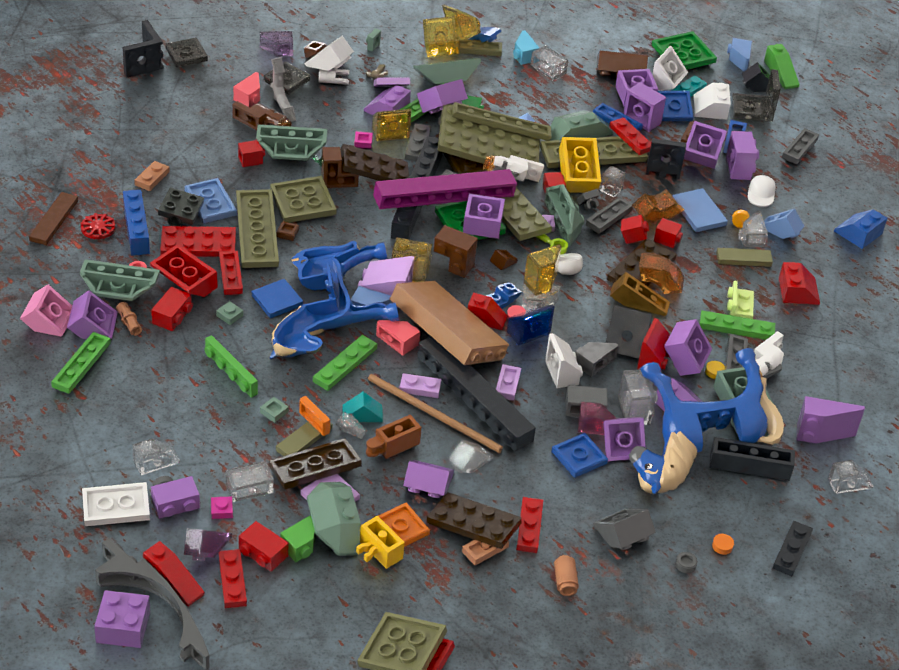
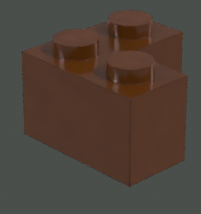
M322 147L321 176L326 187H358L359 175L342 171L340 147Z
M444 225L435 236L433 251L450 258L448 272L465 278L475 265L478 238Z

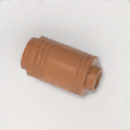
M562 555L554 561L557 590L564 596H571L579 588L576 563L574 558Z

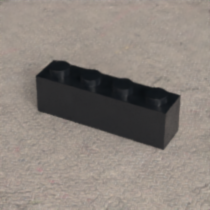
M714 437L710 452L709 468L790 481L795 465V450Z

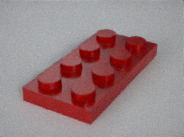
M162 226L160 254H164L178 244L196 257H219V252L235 251L236 227Z

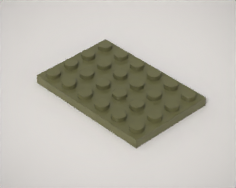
M443 105L438 151L489 166L491 163L493 164L494 156L510 158V155L539 163L540 139L452 117L453 105Z

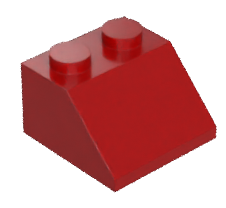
M783 262L779 275L783 303L820 305L815 277L802 263Z
M654 318L642 342L637 366L638 370L643 365L652 362L659 363L661 371L667 368L669 361L667 358H670L664 346L670 334L657 318Z

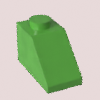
M311 515L280 533V537L289 543L288 555L295 562L307 558L313 553L316 534Z

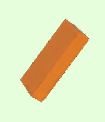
M308 397L300 398L299 413L323 436L330 433V419Z

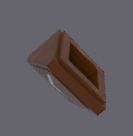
M312 41L304 47L305 58L317 54L327 44Z
M500 249L495 250L490 258V262L500 270H504L518 261L510 252Z

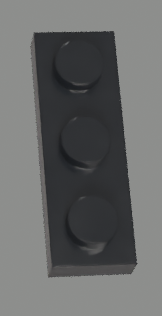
M793 521L772 569L792 577L813 528Z

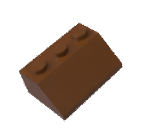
M600 50L597 56V72L602 76L616 74L617 77L620 70L647 69L648 55Z

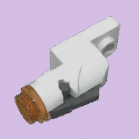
M494 155L486 156L483 169L487 171L510 169L515 180L524 182V179L539 182L544 168V164L510 155V158Z
M778 331L754 349L756 354L755 360L760 366V377L768 379L782 370L781 364L784 353L781 351L784 335Z

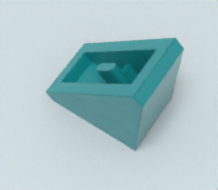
M364 391L342 406L343 422H383L382 404Z

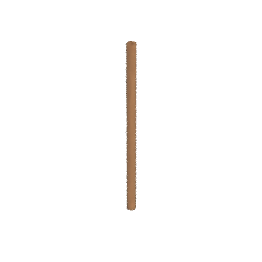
M374 374L369 375L368 381L495 452L500 453L503 446Z

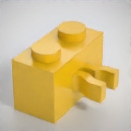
M376 516L361 525V544L356 547V552L358 554L368 552L364 554L366 562L370 561L374 556L387 569L403 559L405 542L383 520Z

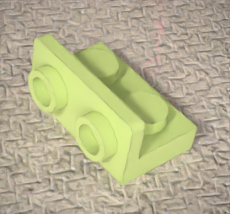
M734 281L733 286L728 289L727 298L730 299L728 300L727 310L730 311L732 316L753 319L754 291L737 289L738 281Z

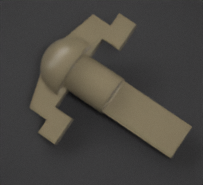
M380 64L372 73L366 72V75L375 80L376 78L388 75V72L381 73L386 66L385 64Z

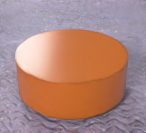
M718 534L714 537L712 548L715 552L722 555L732 552L734 547L732 537L727 534Z

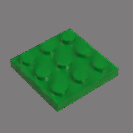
M693 31L652 40V47L660 56L669 46H672L686 70L716 63L717 57Z
M468 201L435 206V213L443 225L463 232ZM501 223L499 235L506 233V227L503 223ZM471 235L478 238L477 240L489 238L484 236Z

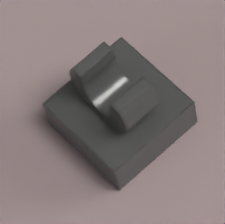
M598 189L582 193L576 199L578 205L584 204L586 211L591 209L590 203L593 204L595 209L599 206L597 198L600 196Z

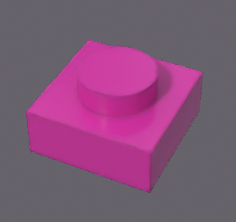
M356 131L354 146L362 149H371L373 133Z
M232 496L211 497L212 519L233 518Z

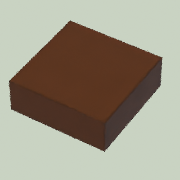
M282 221L276 232V237L294 241L299 231V225Z

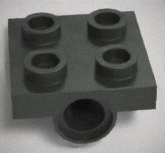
M170 187L158 209V215L166 217L170 226H182L183 223L193 226L204 203V197Z

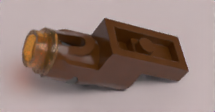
M238 101L232 104L233 118L257 130L258 125L290 127L292 125L285 115L260 103L250 108Z

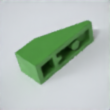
M782 44L767 46L764 62L783 88L799 87L800 84L785 47Z

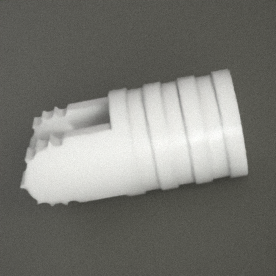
M319 69V83L348 85L349 80L336 78V75H348L349 70L331 69L326 71Z

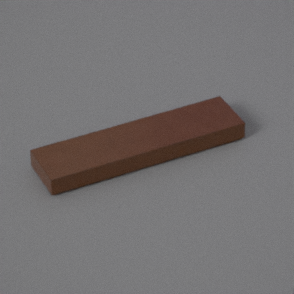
M61 192L29 235V241L47 245L77 204L78 196Z

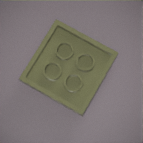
M322 176L270 184L272 195L285 222L290 223L327 217L337 213L335 204Z
M385 612L358 658V666L370 670H426L447 633L446 625Z

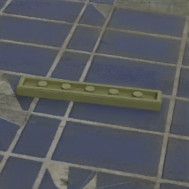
M454 102L452 106V117L545 141H550L551 126Z

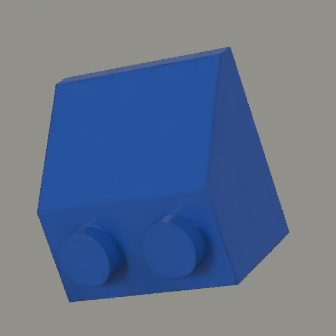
M874 209L856 213L836 227L834 232L863 249L883 234L887 217Z

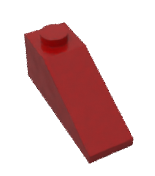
M161 541L143 552V558L170 584L186 606L189 607L205 595L204 590L176 554Z

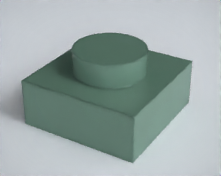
M375 28L367 35V50L374 51L380 44L381 30Z
M229 301L216 310V316L231 325L243 317V310Z
M275 397L260 407V413L274 423L289 412V407Z

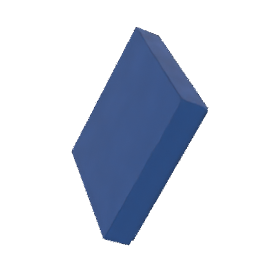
M658 91V93L666 97L662 121H693L690 91Z
M285 279L252 291V297L269 318L303 306V300Z
M586 433L552 446L551 450L574 478L601 467L608 462V458Z

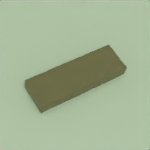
M455 39L454 53L501 57L502 42L485 41L481 43L478 40Z
M717 248L716 251L718 264L772 267L773 263L770 250Z
M306 422L276 445V451L282 456L306 450L323 435L309 422ZM330 422V430H331V429H333V424Z

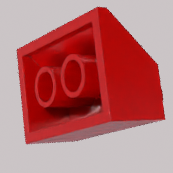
M178 244L150 262L151 267L160 270L161 274L189 294L205 297L218 288L217 271Z

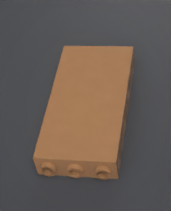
M436 281L396 284L390 300L393 303L396 302V305L463 365L499 361L505 357L509 344Z

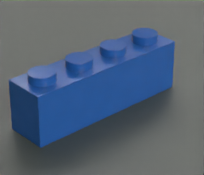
M141 190L123 191L124 212L131 256L150 254L149 234Z

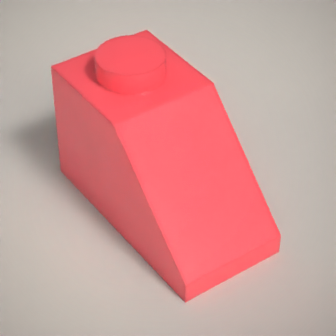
M253 73L233 87L234 101H238L249 108L260 101L259 73Z
M377 321L376 336L402 356L419 346L420 331L407 321Z

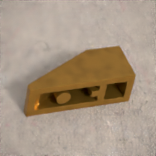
M627 272L613 283L610 293L614 300L624 306L662 316L667 315L670 302Z

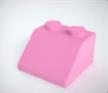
M48 284L33 294L20 319L35 332L61 337L67 328L72 305Z

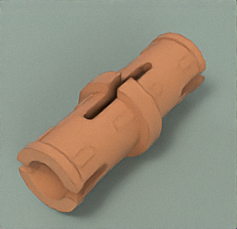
M120 302L116 306V310L121 316L122 323L128 327L131 335H139L142 332V327L137 322L136 314L130 310L126 302Z

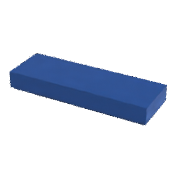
M604 103L593 110L597 116L609 124L611 121L624 117L638 131L643 127L642 123Z

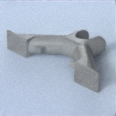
M282 57L271 59L273 82L270 87L274 91L273 99L278 102L283 114L287 117L286 123L296 121L294 108L290 105L284 91L283 72L285 70Z

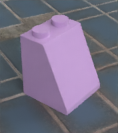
M408 256L371 261L368 268H364L363 281L360 280L358 286L392 295L397 283L412 282L414 257Z

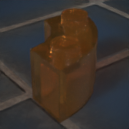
M667 189L656 195L645 193L632 204L638 214L642 215L643 219L649 222H657V220L662 218L668 220L685 210Z
M656 253L641 254L639 270L642 281L658 285L664 294L682 293L684 275L674 262Z

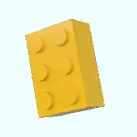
M562 137L559 146L560 167L568 192L585 193L599 189L601 175L597 139Z

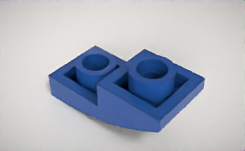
M481 27L475 29L466 37L468 40H480L481 43L487 40L492 42L497 39L496 35L501 30L495 27Z
M507 282L496 286L495 292L486 296L492 297L503 309L516 300L522 292L513 284Z

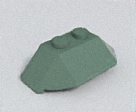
M481 58L413 65V67L430 83L438 86L460 79L462 81L468 80L481 63Z
M583 110L554 117L551 124L550 141L562 140V137L600 138L613 135V131L594 112Z
M258 125L256 140L273 159L308 161L326 145L327 129Z
M564 184L546 188L544 202L550 214L554 215V222L562 239L570 247L581 233L584 217L580 214L577 203L574 202Z
M87 259L84 260L80 270L81 277L96 296L133 301L155 286L160 274L158 269Z
M320 482L307 496L315 534L326 545L331 547L338 556L358 555L356 547L360 545L361 522L351 487L342 482Z

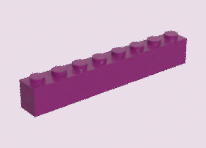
M510 169L376 181L373 196L379 209L468 201L469 194L504 198L514 197L517 182Z

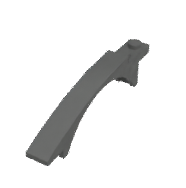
M109 538L103 541V557L108 561L95 569L96 583L100 587L114 585L138 587L164 599L175 610L183 627L179 648L181 649L180 659L185 662L192 657L205 670H208L210 668L209 653L204 639L187 607L170 584L144 558L137 562L133 556L126 554L118 543L115 544Z

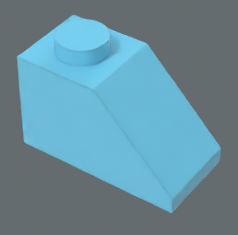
M525 30L521 32L513 50L514 58L521 65L538 61L540 50L539 46Z

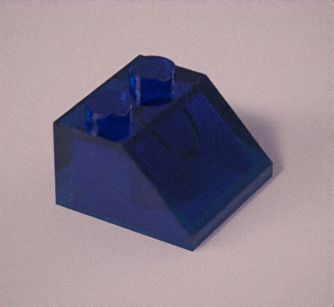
M553 304L540 306L509 317L507 333L518 346L551 334L555 306Z

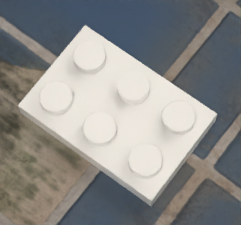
M146 482L82 488L85 526L150 520Z

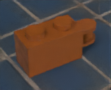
M411 414L376 429L375 437L367 440L366 455L376 457L382 454L387 459L420 444L422 427Z

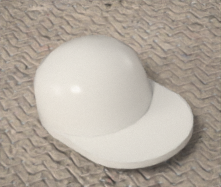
M765 175L755 176L748 190L749 202L758 207L772 205L776 189L775 181Z
M568 253L552 257L557 271L563 275H574L582 270L583 259L580 254Z

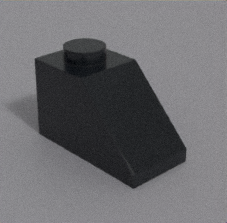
M758 62L742 73L744 78L743 84L746 88L750 87L754 92H777L779 90L776 81Z

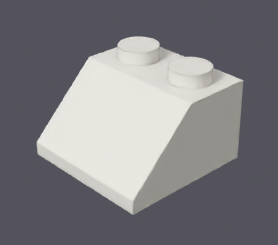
M669 46L656 60L652 76L658 91H669L680 83L688 71L673 47Z
M711 83L695 93L693 96L694 117L727 120L731 105L729 84Z
M553 333L549 334L545 362L556 388L579 385L583 371L581 365L577 363L575 352H572L570 345Z

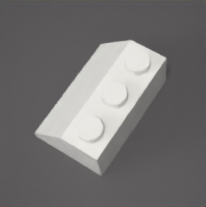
M342 35L304 64L307 67L326 71L332 68L337 70L351 58L350 54L354 51Z

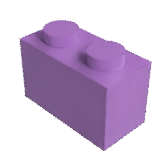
M192 476L151 486L152 502L159 519L200 508L199 492Z

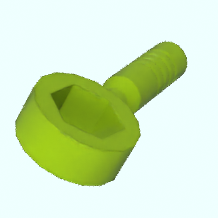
M545 234L536 236L543 242L550 244L549 250L552 254L560 255L567 253L568 243L560 238L551 240Z

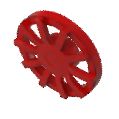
M94 213V215L86 216L80 223L82 234L90 239L107 238L116 229L114 219L105 213Z

